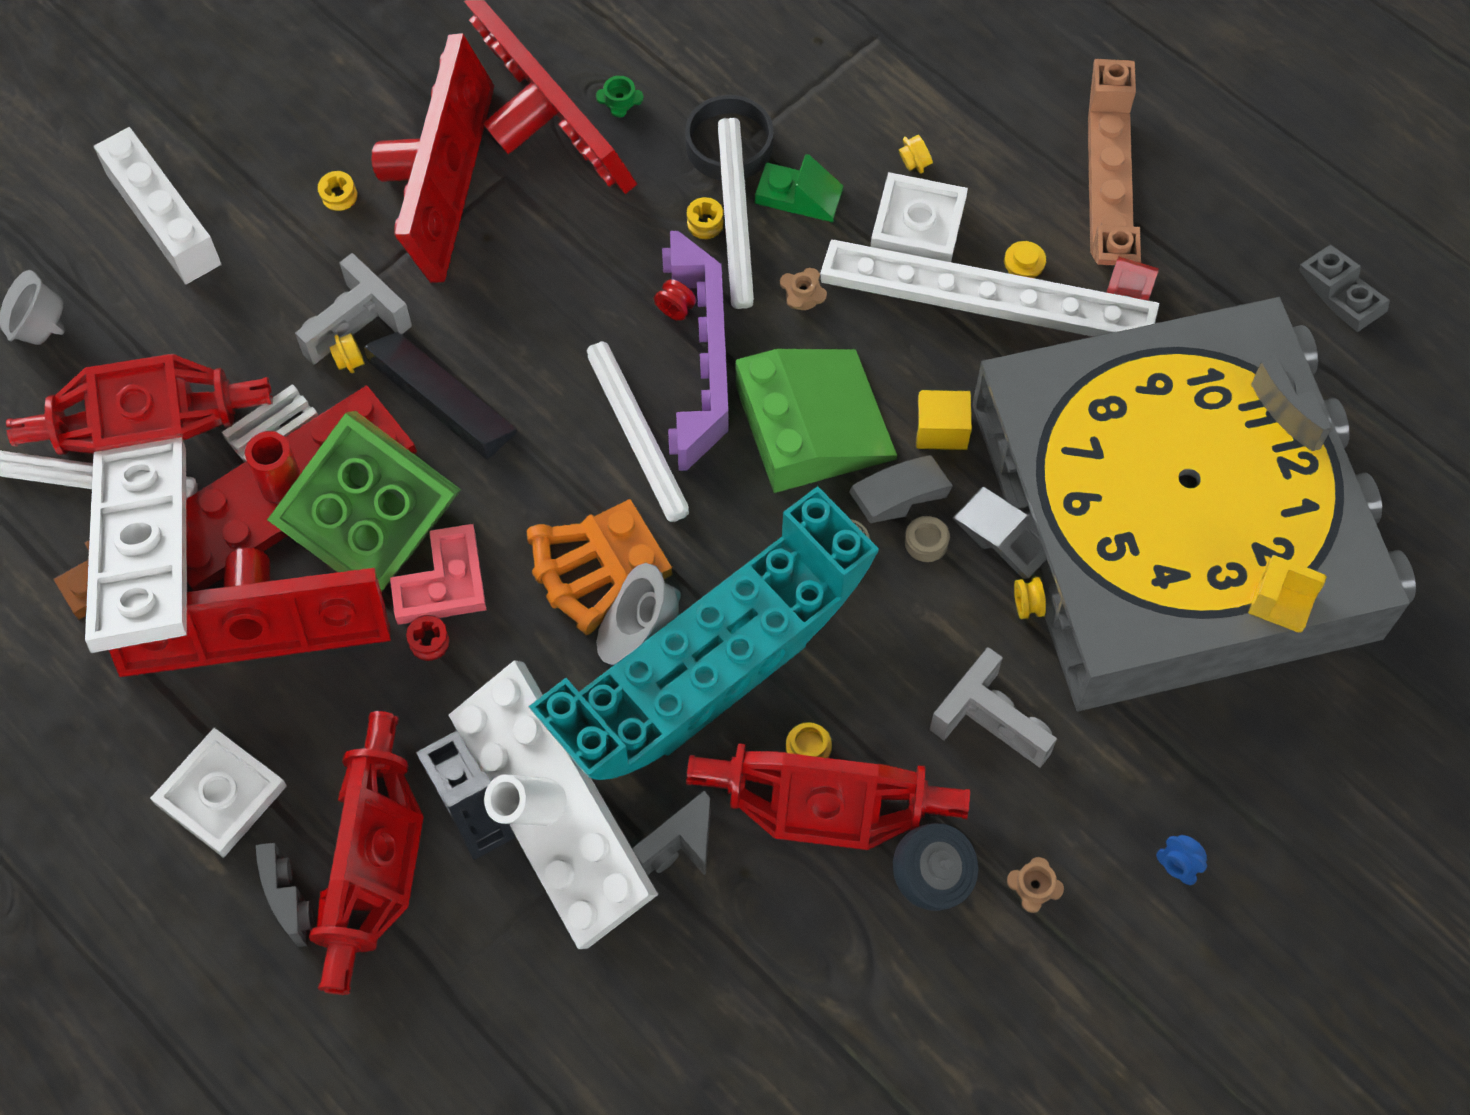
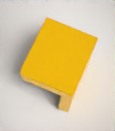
M920 391L918 395L916 448L967 450L972 430L970 391Z
M1273 555L1262 574L1248 613L1301 633L1306 627L1314 601L1324 586L1327 576Z

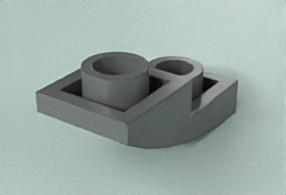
M1330 244L1300 264V272L1325 304L1345 323L1358 332L1388 312L1390 300L1359 278L1361 266Z
M1278 357L1262 361L1251 383L1262 404L1276 422L1299 443L1311 451L1321 449L1332 429V419L1328 408L1324 404H1320L1313 389L1296 394L1294 378L1289 372H1285Z
M929 455L877 472L853 485L849 492L868 521L875 523L905 517L912 504L947 498L953 485L934 458Z
M275 843L256 845L261 883L274 915L297 947L307 946L306 930H311L314 927L313 908L311 901H305L296 886L285 888V886H292L293 883L290 858H284Z

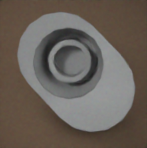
M31 270L24 271L15 279L3 300L0 310L1 330L10 341L17 339L35 345L44 343L52 333L63 335L65 332L64 325L59 320L63 310V300L44 285L35 272Z
M648 563L636 566L626 577L618 596L606 613L599 628L596 642L598 655L603 662L614 666L678 616L681 593L676 588L664 583L663 575L656 566Z

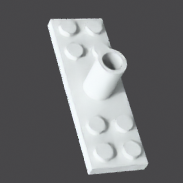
M179 437L94 452L85 634L87 646L91 653L186 636V448L183 439Z
M514 660L452 711L449 717L482 772L485 771L491 781L484 797L487 813L498 823L510 824L512 831L577 948L588 949L655 898L658 893L592 779L588 778L529 709L528 706L543 696L525 663Z

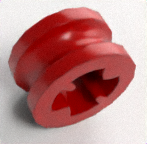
M669 279L663 284V291L657 292L654 296V302L665 315L681 321L686 318L688 314L687 309L693 308L696 304V297L687 286L679 281Z
M425 615L418 617L411 622L407 629L406 637L410 650L415 657L421 660H436L443 656L449 647L450 641L446 626L441 619L435 616ZM432 630L435 638H432L431 645L423 646L421 639L424 638L425 631Z

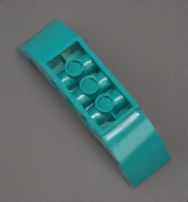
M817 486L783 512L781 538L584 689L578 692L571 682L565 678L528 707L588 778L605 780L629 774L664 755H670L806 647V643L830 620L858 586L870 568L879 548Z

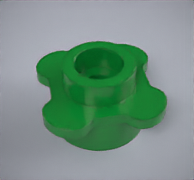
M613 76L605 82L603 89L597 91L596 100L599 104H605L611 109V114L614 117H623L632 106L640 105L643 102V93L640 90H635V85L630 78Z

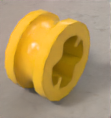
M332 171L327 173L318 183V192L323 204L331 210L342 211L348 209L357 200L358 192L352 178L345 172ZM340 186L344 193L336 197L331 189Z
M702 197L690 203L687 208V227L689 232L699 239L714 238L723 229V209L718 201ZM703 214L711 215V219L708 218L706 223L699 221V218H703Z
M1039 577L1032 578L1030 583H1025L1023 579L1015 580V602L1020 619H1028L1031 613H1035L1037 617L1045 616L1046 599L1041 579Z

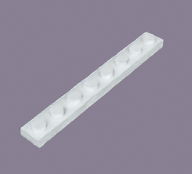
M832 239L820 273L821 283L1093 337L1155 324L1159 309V303Z

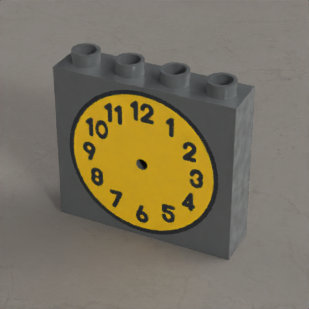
M1280 297L981 361L972 405L1005 501L1027 514L1035 522L1047 559L1031 575V579L1039 577L1043 584L1046 599V613L1044 617L1077 712L1384 640L1415 597V576L1408 558L1400 550L1388 552L1377 527V523H1379L1382 516V502L1379 489L1370 474L1366 472L1354 473L1344 449L1349 442V423L1346 412L1338 399L1334 397L1323 399L1313 376L1318 366V353L1313 335L1304 325L1292 327ZM1278 357L1285 372H1289L1294 378L1296 394L1313 389L1320 404H1324L1328 408L1332 419V429L1321 449L1311 451L1299 443L1276 422L1262 404L1251 385L1262 361ZM1273 555L1327 576L1324 586L1314 601L1306 627L1301 633L1248 613L1262 574Z

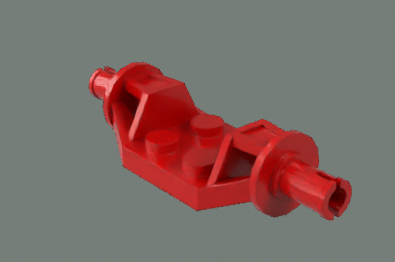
M175 354L154 356L84 368L56 395L46 397L45 414L7 419L6 427H11V429L6 431L8 440L13 447L19 444L50 440L58 455H66L69 451L94 454L97 451L179 437L187 440L221 425H224L226 428L232 427L235 409L273 404L272 395L270 396L272 389L268 377L231 384L227 380L222 368L214 370ZM189 382L214 385L215 390L214 392H192ZM85 399L86 411L65 416V409Z
M374 711L369 714L364 749L349 750L343 755L342 762L347 767L338 801L344 803L330 881L328 888L320 893L317 927L312 928L309 934V939L312 942L327 948L318 989L330 994H350L356 953L375 950L378 944L377 939L409 906L424 816L404 776L408 772V762L392 753L399 717L383 711ZM377 777L384 778L390 798L378 793ZM352 910L369 911L368 917L359 930L347 928Z
M739 743L736 757L732 756L731 761L690 755L687 769L686 785L693 784L728 789V794H731V808L738 809L739 807L775 839L869 850L909 829L913 830L919 827L920 818H924L925 813L959 817L967 820L969 811L970 789L963 790L928 785V780H925V766L918 765L917 771L914 772L885 764L831 759L779 751H746V744ZM746 780L773 786L771 803L745 789ZM881 800H909V809L879 817Z

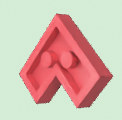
M473 524L429 531L434 563L433 571L390 577L394 614L398 625L411 623L416 618L425 615L443 618L486 610Z

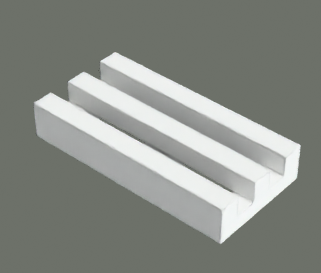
M292 384L273 397V404L261 405L222 433L225 440L240 458L246 462L245 448L252 437L265 431H276L285 437L316 418L318 413L313 407L309 406L308 401L303 395L299 394L297 388ZM298 412H302L301 415H299L297 418H295L294 420H292L280 429V425L293 417Z

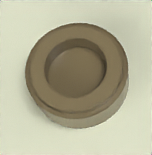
M932 516L916 518L909 524L906 530L905 547L908 553L916 560L922 562L936 561L948 549L950 540L949 530L945 523L938 518Z

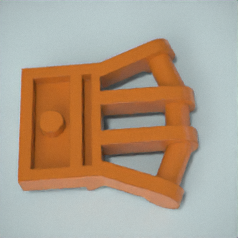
M631 499L594 517L591 514L580 524L555 527L539 524L527 529V542L533 547L535 566L532 570L533 576L538 583L544 584L548 591L546 598L551 607L559 608L578 623L577 628L585 635L591 634L602 623L606 613L618 596L626 577L636 566L648 563L659 569L663 579L672 576L671 565ZM578 541L588 542L556 559L551 558L550 545ZM595 558L598 559L602 568L570 584H563L559 576ZM610 582L613 585L594 607L588 609L576 600Z

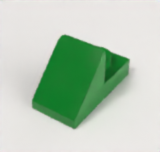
M805 154L800 170L766 163L755 193V204L833 222L843 192V185L812 156Z

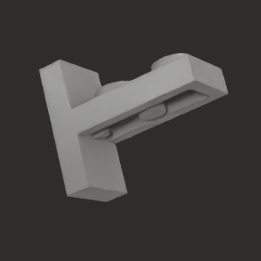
M353 253L339 262L346 286L351 291L342 293L334 301V304L318 316L309 318L302 325L301 329L295 332L303 356L313 365L331 352L329 346L336 344L334 338L336 334L339 337L349 333L354 335L377 316L393 331L399 332L401 335L412 327L406 303Z
M987 647L934 712L930 731L945 741L962 718L968 715L1041 768L1051 755L1057 738L1052 735L1050 728L1044 722L1035 717L1028 718L1015 709L1013 702L1005 694L997 690L990 691L987 688L998 675L1003 659L1002 656Z

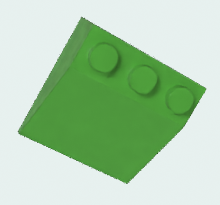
M774 349L736 360V388L774 493L897 459L896 451L856 349Z
M352 411L344 414L267 520L337 572L375 568L382 593L391 582L390 577H395L429 534V531L436 525L461 489L357 411Z

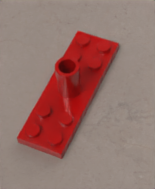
M465 0V4L473 13L469 22L482 36L485 44L497 58L500 57L505 63L506 68L519 83L524 79L529 83V85L482 123L508 155L557 115L561 120L558 125L569 137L571 143L586 161L589 160L595 167L594 170L608 187L616 183L624 194L633 189L637 183L616 151L484 0Z
M464 34L448 35L445 50L440 56V68L436 83L431 89V101L421 138L378 141L372 150V167L379 181L409 180L404 188V201L399 218L395 222L394 235L430 283L445 282L484 130L482 123L486 121L495 87Z
M367 385L285 437L274 431H265L255 435L246 445V462L186 499L187 583L193 591L205 590L224 577L225 560L231 552L241 548H254L264 552L288 536L267 519L345 413L357 411L413 454L417 453L415 444Z
M254 548L237 549L226 557L223 588L187 592L186 636L111 649L109 653L119 677L391 641L390 625L375 568L270 581L271 562L264 552Z

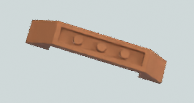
M1095 59L1093 64L1088 115L1090 253L1098 265H1115L1118 256L1141 263L1140 227L1133 226L1130 112L1136 94L1135 61Z

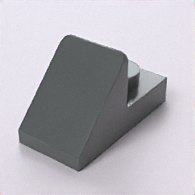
M705 791L632 848L647 876L654 870L660 873L671 866L678 858L679 853L677 851L680 849L704 875L706 874L711 808L710 797Z

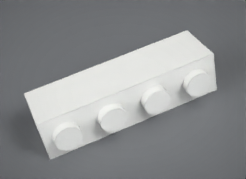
M130 127L94 145L106 175L185 284L222 265L210 235Z

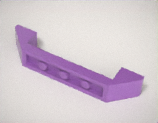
M670 231L671 248H662L663 273H672V280L679 281L688 288H697L698 307H706V317H698L699 343L708 342V353H700L701 379H709L710 390H701L702 411L676 412L677 429H668L669 455L678 454L679 471L688 470L728 432L722 267L717 260L682 233Z

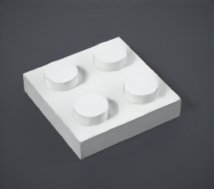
M888 172L871 238V247L951 262L968 188Z
M213 728L150 799L161 810L224 858L287 785L282 778L217 729Z

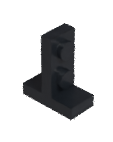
M458 731L416 752L422 766L456 824L473 860L516 838L510 824L498 823L487 813L484 797L491 781L485 771L482 772Z

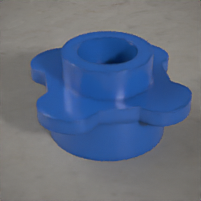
M1170 836L1166 840V849H1160L1157 852V859L1171 876L1180 879V881L1187 885H1193L1197 881L1196 874L1198 872L1203 873L1207 869L1206 852L1200 843L1189 836Z

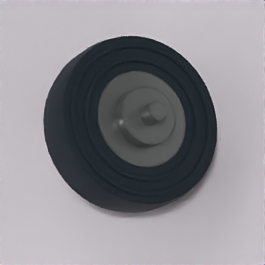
M932 823L911 830L901 839L894 853L893 873L899 890L909 902L922 909L938 911L957 906L971 894L977 881L978 861L972 844L962 832L949 825Z

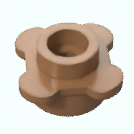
M806 268L804 272L795 275L786 273L781 277L780 286L786 289L787 305L790 308L809 310L816 304L825 301L827 292L820 286L818 281L820 273L816 269ZM801 286H805L807 289L801 290L799 288Z
M1041 857L1033 858L1021 871L1013 870L1007 877L1009 888L1017 891L1022 899V908L1030 913L1038 912L1041 904L1050 899H1060L1064 892L1063 883L1057 880L1055 872L1049 866L1048 861ZM1037 881L1040 887L1034 889L1031 886V882Z

